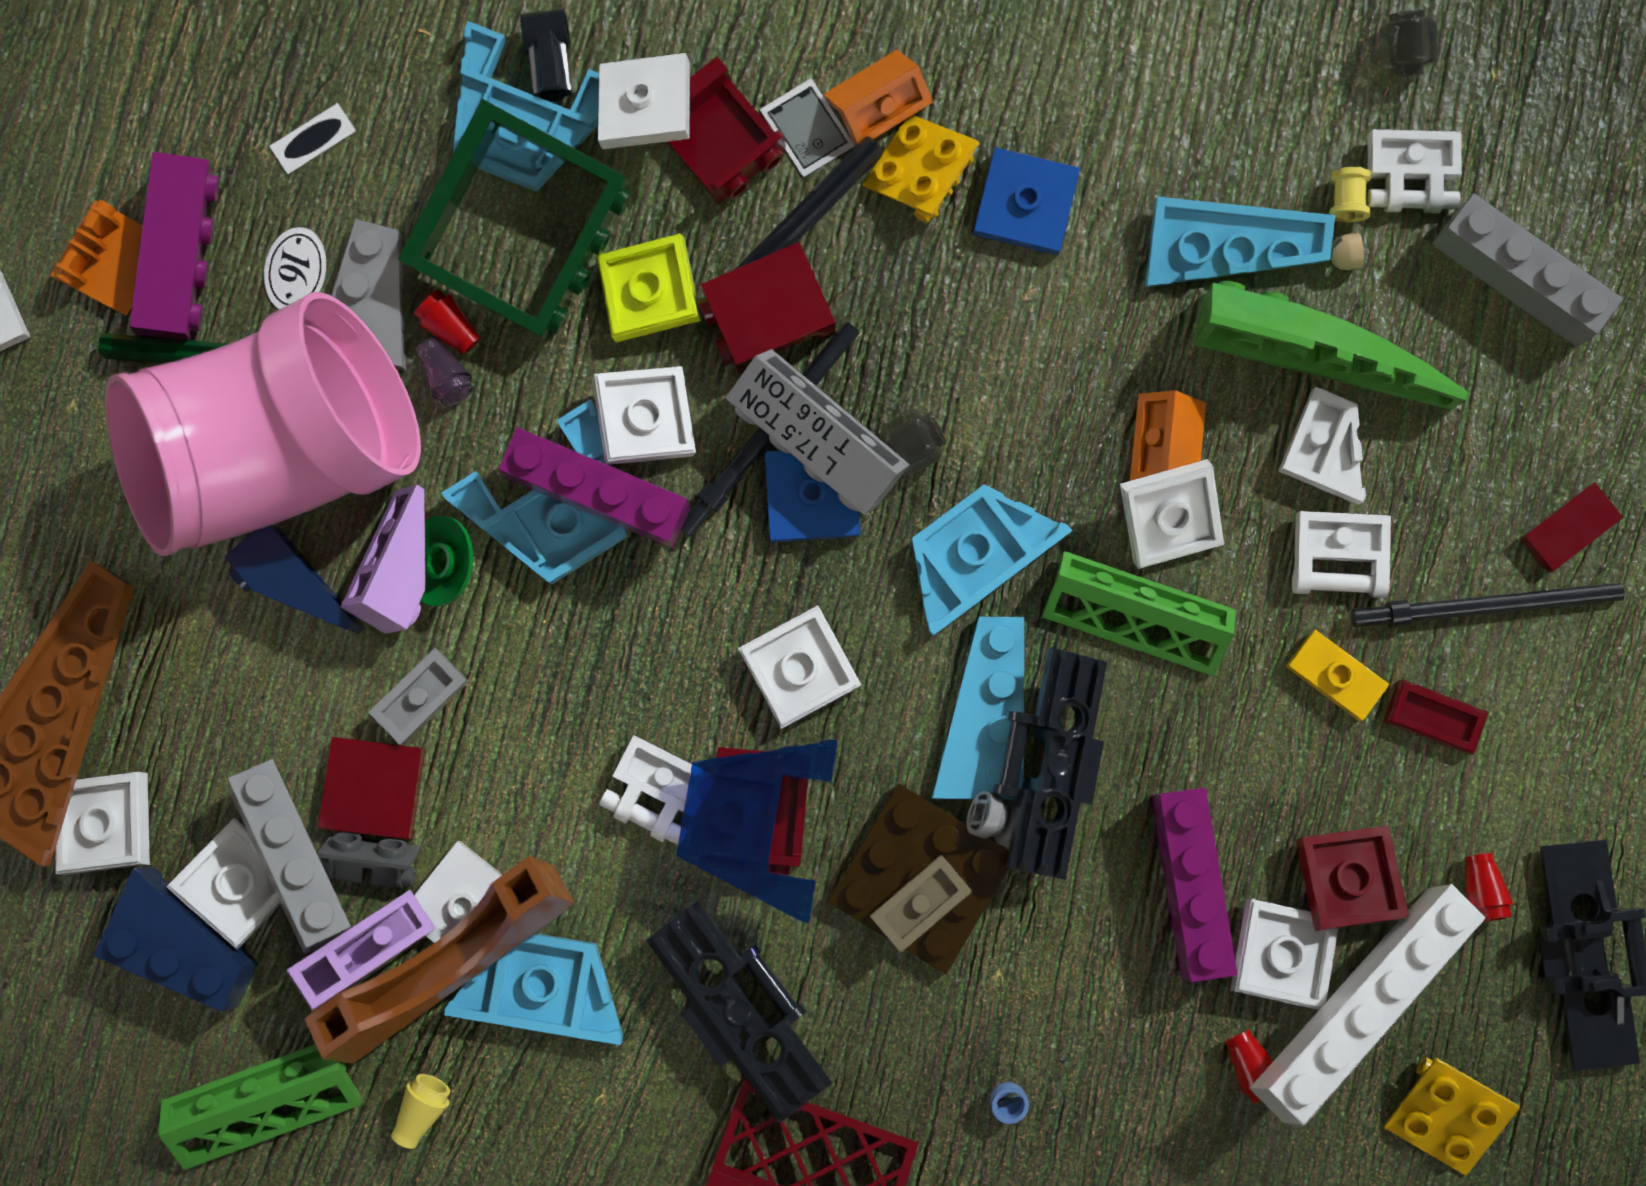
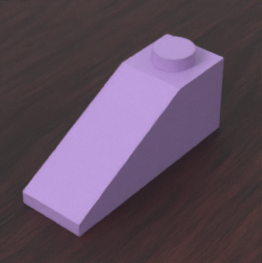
M417 484L394 492L340 607L385 634L407 630L416 621L421 611L419 602L425 591L424 488Z
M409 890L287 971L312 1012H314L341 991L361 984L436 928L411 890Z

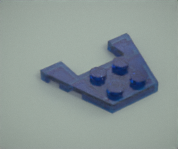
M830 739L820 741L819 743L787 746L776 750L692 762L676 856L796 920L809 924L816 880L768 873V866L783 777L831 784L838 740Z

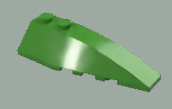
M1220 281L1219 284L1212 283L1204 294L1192 345L1449 410L1454 409L1467 399L1468 392L1428 363L1397 345L1343 319L1301 304L1289 302V297L1284 294L1264 292L1261 295L1245 291L1244 285L1233 281Z

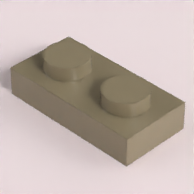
M939 855L876 909L870 917L901 953L969 895L972 890L945 858Z

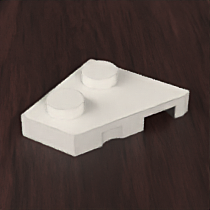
M1318 387L1311 390L1279 472L1357 505L1363 503L1366 497V490L1362 488L1360 462L1363 461L1361 442L1357 437V429L1360 425L1358 404Z

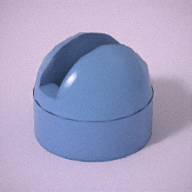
M1001 1082L994 1087L990 1095V1107L999 1121L1013 1124L1021 1121L1026 1116L1029 1110V1100L1019 1085L1012 1082ZM1014 1093L1018 1094V1096H1013L997 1103L1001 1098Z

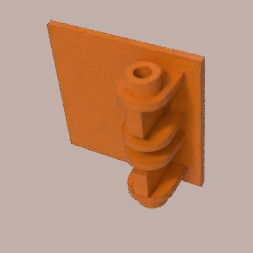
M101 199L99 201L95 200L88 208L89 211L79 228H76L75 235L69 240V245L59 262H56L54 265L55 268L50 276L129 317L132 312L143 225L117 212L116 208Z

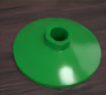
M435 516L425 521V591L420 601L430 606H446L458 599L469 582L473 568V548L467 530L458 520L447 516Z

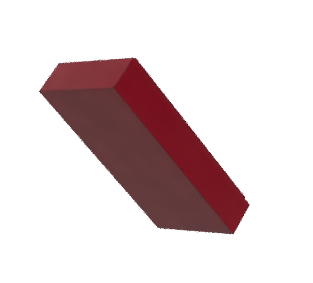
M1593 482L1522 535L1520 539L1547 573L1558 569L1624 517L1599 486Z
M1401 679L1396 684L1383 723L1464 754L1474 755L1489 712Z

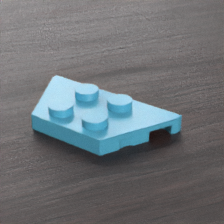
M982 485L914 536L911 542L928 631L932 637L1072 532L1071 528L1062 522L1057 523L1035 512L1036 509L1006 498L1003 493L989 486Z
M534 933L467 981L454 999L448 1003L444 1011L445 1016L621 1045L623 1042L622 1029L597 943Z

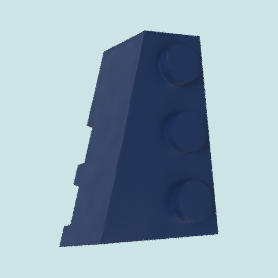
M133 868L94 956L221 1012L239 1006L258 962L243 948L240 947L238 950L234 948L167 888L169 884L162 878L163 875L156 868Z

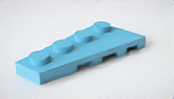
M1157 197L1154 202L1145 288L1327 262L1331 257L1335 215Z
M978 617L931 798L974 799L981 791L986 790L992 793L994 784H999L1011 721L1007 720L1008 711L1024 713V617ZM1024 754L1017 788L1022 789L1024 781ZM999 795L1002 799L1018 800L1016 798Z

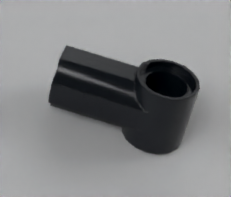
M565 9L520 14L524 48L526 54H529L534 96L549 102L562 101L567 96L573 95L567 49H571V41Z

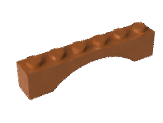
M529 855L493 881L474 909L437 942L392 970L362 984L341 991L304 1019L322 1059L355 1063L575 905L556 867Z

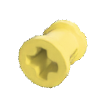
M1343 167L1330 173V182L1335 185L1334 207L1329 210V215H1335V221L1358 222L1370 217V207L1366 206V183L1371 180L1370 170L1362 167Z

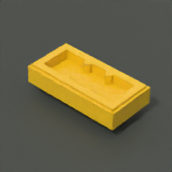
M1316 629L1310 632L1285 666L1358 721H1363L1390 685Z

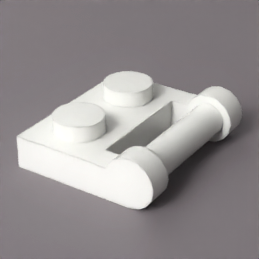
M1308 511L1296 513L1295 563L1292 575L1293 593L1309 594L1310 590L1369 593L1372 598H1386L1390 584L1391 516ZM1313 559L1371 562L1370 575L1312 572Z

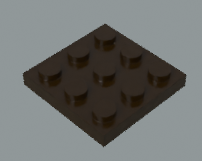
M898 783L827 902L889 939L870 915L939 855H942L972 892L905 950L947 975L1009 869L1006 867L1009 850L990 838L984 839L969 833L967 824Z

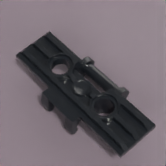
M1049 648L1035 715L1008 711L1007 720L1011 721L999 784H994L992 791L995 794L1018 799L1006 862L1007 868L1066 880L1080 803L1091 805L1093 803L1104 741L1093 739L1107 667L1106 661L1057 648ZM1066 705H1069L1075 713V723L1068 731L1063 730L1058 721L1059 712ZM1030 726L1033 727L1032 736L1034 741L1044 744L1045 751L1038 778L1026 777V782L1023 781L1022 789L1017 788ZM1050 796L1056 800L1058 810L1052 821L1045 822L1041 816L1040 809L1042 802Z
M1606 839L1540 846L1551 925L1538 926L1546 989L1551 994H1561L1572 1070L1640 1064L1631 997L1646 995V945L1642 919L1646 918L1645 908L1617 909ZM1580 894L1588 896L1593 904L1591 916L1583 921L1576 919L1571 912L1572 900ZM1617 921H1622L1631 984L1622 983L1621 979H1619V974L1609 972L1607 967L1603 939L1607 936H1613V923ZM1588 991H1604L1607 1003L1600 1013L1592 1014L1587 1010L1584 999Z
M699 900L646 939L651 949L692 1003L691 1006H688L680 1013L682 1018L692 1027L711 1053L710 1056L718 1067L733 1059L779 1124L833 1083L791 1026L793 1022L807 1012V1009L802 1003L797 1005L760 955L763 950L758 943L739 956ZM705 960L718 961L724 969L723 981L714 987L705 986L698 979V967ZM744 965L782 1015L773 1024H770L763 1015L760 1016L739 987L740 983L734 976V973ZM763 1036L773 1037L780 1045L781 1052L779 1057L770 1063L759 1061L753 1053L755 1041Z

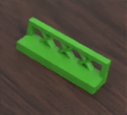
M1064 551L1058 566L1055 583L1043 610L1042 617L1214 676L1234 636L1236 609ZM1064 592L1080 598L1086 608L1071 612L1056 605L1061 593ZM1116 610L1125 614L1128 623L1115 627L1106 624L1100 614ZM1157 624L1168 628L1172 637L1156 641L1147 637L1144 628ZM1201 639L1216 646L1210 659L1191 653L1187 644Z
M314 1044L162 1100L159 1137L181 1167L186 1170L361 1105V1095L346 1073V1062L322 1059L317 1045ZM336 1085L342 1092V1095L331 1099L316 1097L318 1092ZM284 1104L299 1107L296 1112L288 1115L271 1113L274 1108ZM238 1121L254 1123L252 1128L242 1132L227 1129L230 1124ZM194 1137L210 1140L208 1144L193 1150H189L184 1144V1141Z

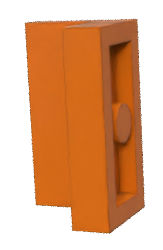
M898 50L893 51L823 94L825 100L840 112L848 133L856 145L864 137L876 138L933 103L919 66Z
M1176 390L1138 394L1130 481L1201 461L1206 412L1205 402Z

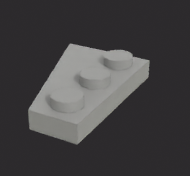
M355 219L332 296L349 307L366 324L385 349L395 368L406 371V355L404 354L403 347L405 321L402 314L403 263L398 260L402 251V235L396 229Z

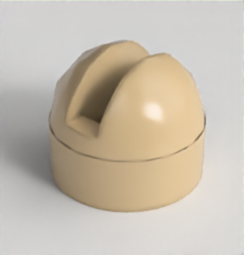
M1359 233L1345 234L1337 237L1332 242L1330 260L1335 267L1340 270L1363 268L1364 247Z

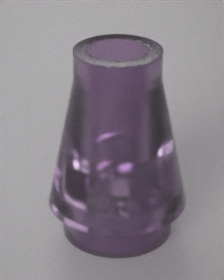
M427 339L417 347L416 353L421 360L433 399L439 400L443 406H452L462 402L472 393V375L443 346L440 339Z

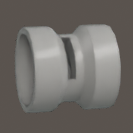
M986 790L981 791L974 798L968 811L967 829L969 833L984 839L992 836L995 838L996 843L1009 847L1018 802L1011 800L1005 803L1001 796Z

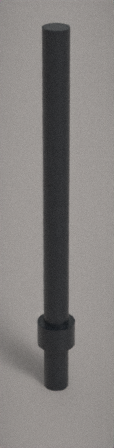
M846 322L803 373V376L817 386L860 334L858 329L849 322ZM759 427L716 480L712 484L707 482L696 495L699 500L688 512L681 531L691 538L712 511L717 513L728 500L726 494L770 443V435Z
M1621 583L1412 604H1409L1407 600L1387 601L1385 606L1352 609L1350 617L1353 627L1387 624L1389 628L1409 627L1411 622L1622 601L1625 591Z

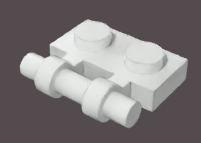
M1372 129L1368 134V170L1371 171V178L1385 179V189H1369L1367 193V206L1383 207L1385 212H1400L1402 208H1422L1424 213H1440L1442 209H1458L1460 193L1459 191H1444V180L1456 181L1462 175L1461 132ZM1404 179L1425 180V190H1404Z
M633 735L613 774V777L629 785L623 796L607 789L599 805L614 812L613 818L625 824L629 820L651 831L650 836L661 842L667 839L682 846L689 830L674 823V819L679 810L696 818L716 776ZM642 792L665 803L660 815L637 804Z

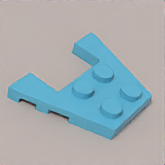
M467 21L464 33L466 39L465 54L461 64V96L458 99L453 153L482 99L577 149L598 126L599 73L588 69L570 110L491 79L507 43L505 36ZM500 127L478 169L538 192L565 161Z
M590 399L556 421L576 452L605 464L597 409ZM476 471L441 492L447 501L551 585L628 537L625 528L535 490L501 509Z

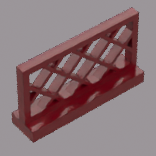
M743 1079L706 1186H782L775 1183L767 1164L792 1152L804 1178L789 1186H801L805 1183L807 1186H813L811 1180L835 1168L843 1185L850 1186L841 1165L866 1153L877 1180L865 1186H887L886 1181L896 1177L894 1186H905L919 1142L808 1102L799 1110L812 1115L819 1132L794 1144L783 1121L780 1123V1127L790 1147L764 1159L753 1133L777 1120L773 1117L750 1128L744 1115L743 1107L749 1091L756 1094L757 1092L747 1079ZM819 1117L837 1124L824 1129ZM740 1118L746 1131L733 1137ZM846 1126L855 1130L863 1148L838 1160L827 1134ZM863 1133L880 1140L868 1145ZM749 1136L760 1162L744 1170L725 1165L724 1161L730 1144ZM822 1137L833 1163L808 1175L797 1149ZM887 1142L906 1148L900 1168L882 1176L871 1150ZM763 1167L768 1180L750 1173Z

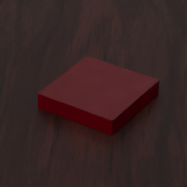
M331 737L318 828L413 839L426 748Z
M1389 826L1305 836L1296 839L1315 932L1409 918Z

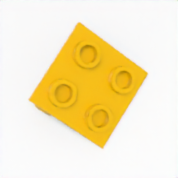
M912 115L904 120L883 152L882 157L877 161L862 185L867 189L916 209L913 213L914 216L920 221L928 223L931 218L936 219L939 215L938 209L944 202V197L952 195L953 190L951 187L958 186L960 183L959 177L967 165L973 163V153L980 143L978 140Z
M1424 1057L1416 1069V1073L1421 1075V1078L1385 1123L1384 1128L1467 1176L1518 1112L1520 1106L1436 1057L1432 1060Z

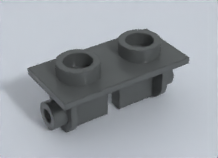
M341 832L338 834L331 833L317 852L319 858H322L321 864L329 879L362 883L365 879V868L372 869L371 884L403 889L405 885L413 886L416 868L411 867L421 851V846L409 845L405 841L395 838L381 841L362 838L359 834L353 832Z

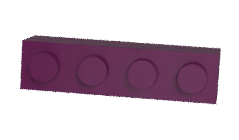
M152 152L130 328L136 336L192 340L193 331H201L203 305L197 304L199 288H206L209 273L208 262L202 261L204 245L212 244L214 234V219L208 218L209 203H216L219 195V176L213 175L209 160Z
M518 427L498 468L508 480L672 549L691 508L688 499Z
M1206 787L1150 795L1181 978L1189 982L1237 976Z

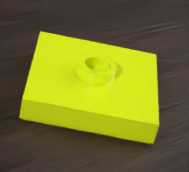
M681 233L603 253L600 256L596 255L611 335L615 342L701 321L685 238Z

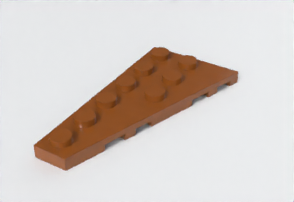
M93 561L89 562L0 695V838L40 866L50 867L134 589V586Z

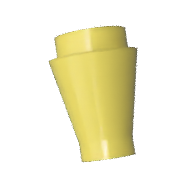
M418 1074L414 1081L407 1084L396 1126L391 1134L394 1142L408 1149L416 1148L423 1135L449 1106L448 1096L450 1088L443 1081L431 1075Z

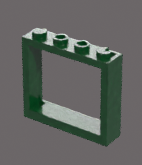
M482 99L401 251L398 260L548 341L552 333L557 335L562 325H565L570 313L565 308L572 294L574 293L579 296L585 288L591 273L586 268L594 254L600 256L605 250L611 237V232L607 228L615 214L622 216L625 212L626 204L632 192L628 191L631 184L627 176ZM500 127L607 184L536 318L430 262L437 245Z

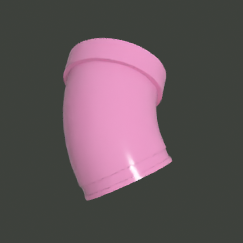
M321 292L310 293L270 314L263 321L260 331L193 357L144 368L137 373L112 375L106 385V422L119 480L141 533L151 548L161 556L174 554L184 548L193 549L273 525L315 509L349 493L359 495L370 494L413 472L420 459L421 440L417 418L410 397L393 362L372 331L349 307L333 296Z

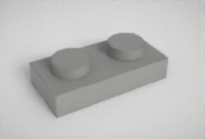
M434 648L368 713L399 745H405L469 681L438 649Z

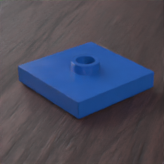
M995 147L973 235L1059 256L1081 168Z
M782 451L765 452L771 543L860 537L859 511H853L846 507L838 498V492L826 482H819L808 475L804 470V464L791 453Z

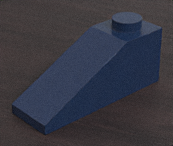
M273 524L255 530L224 556L233 567L229 571L230 576L245 592H249L252 589L259 594L356 634L364 629L354 615L340 608L342 605L340 598L280 527Z

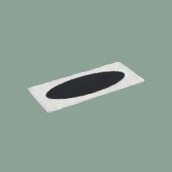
M337 103L269 147L286 173L289 174L356 132V130Z

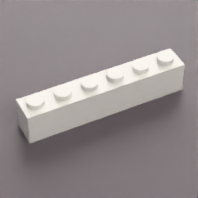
M1452 884L1427 888L1408 910L1409 918L1399 920L1250 1087L1258 1098L1283 1123L1305 1125L1483 922L1485 917Z

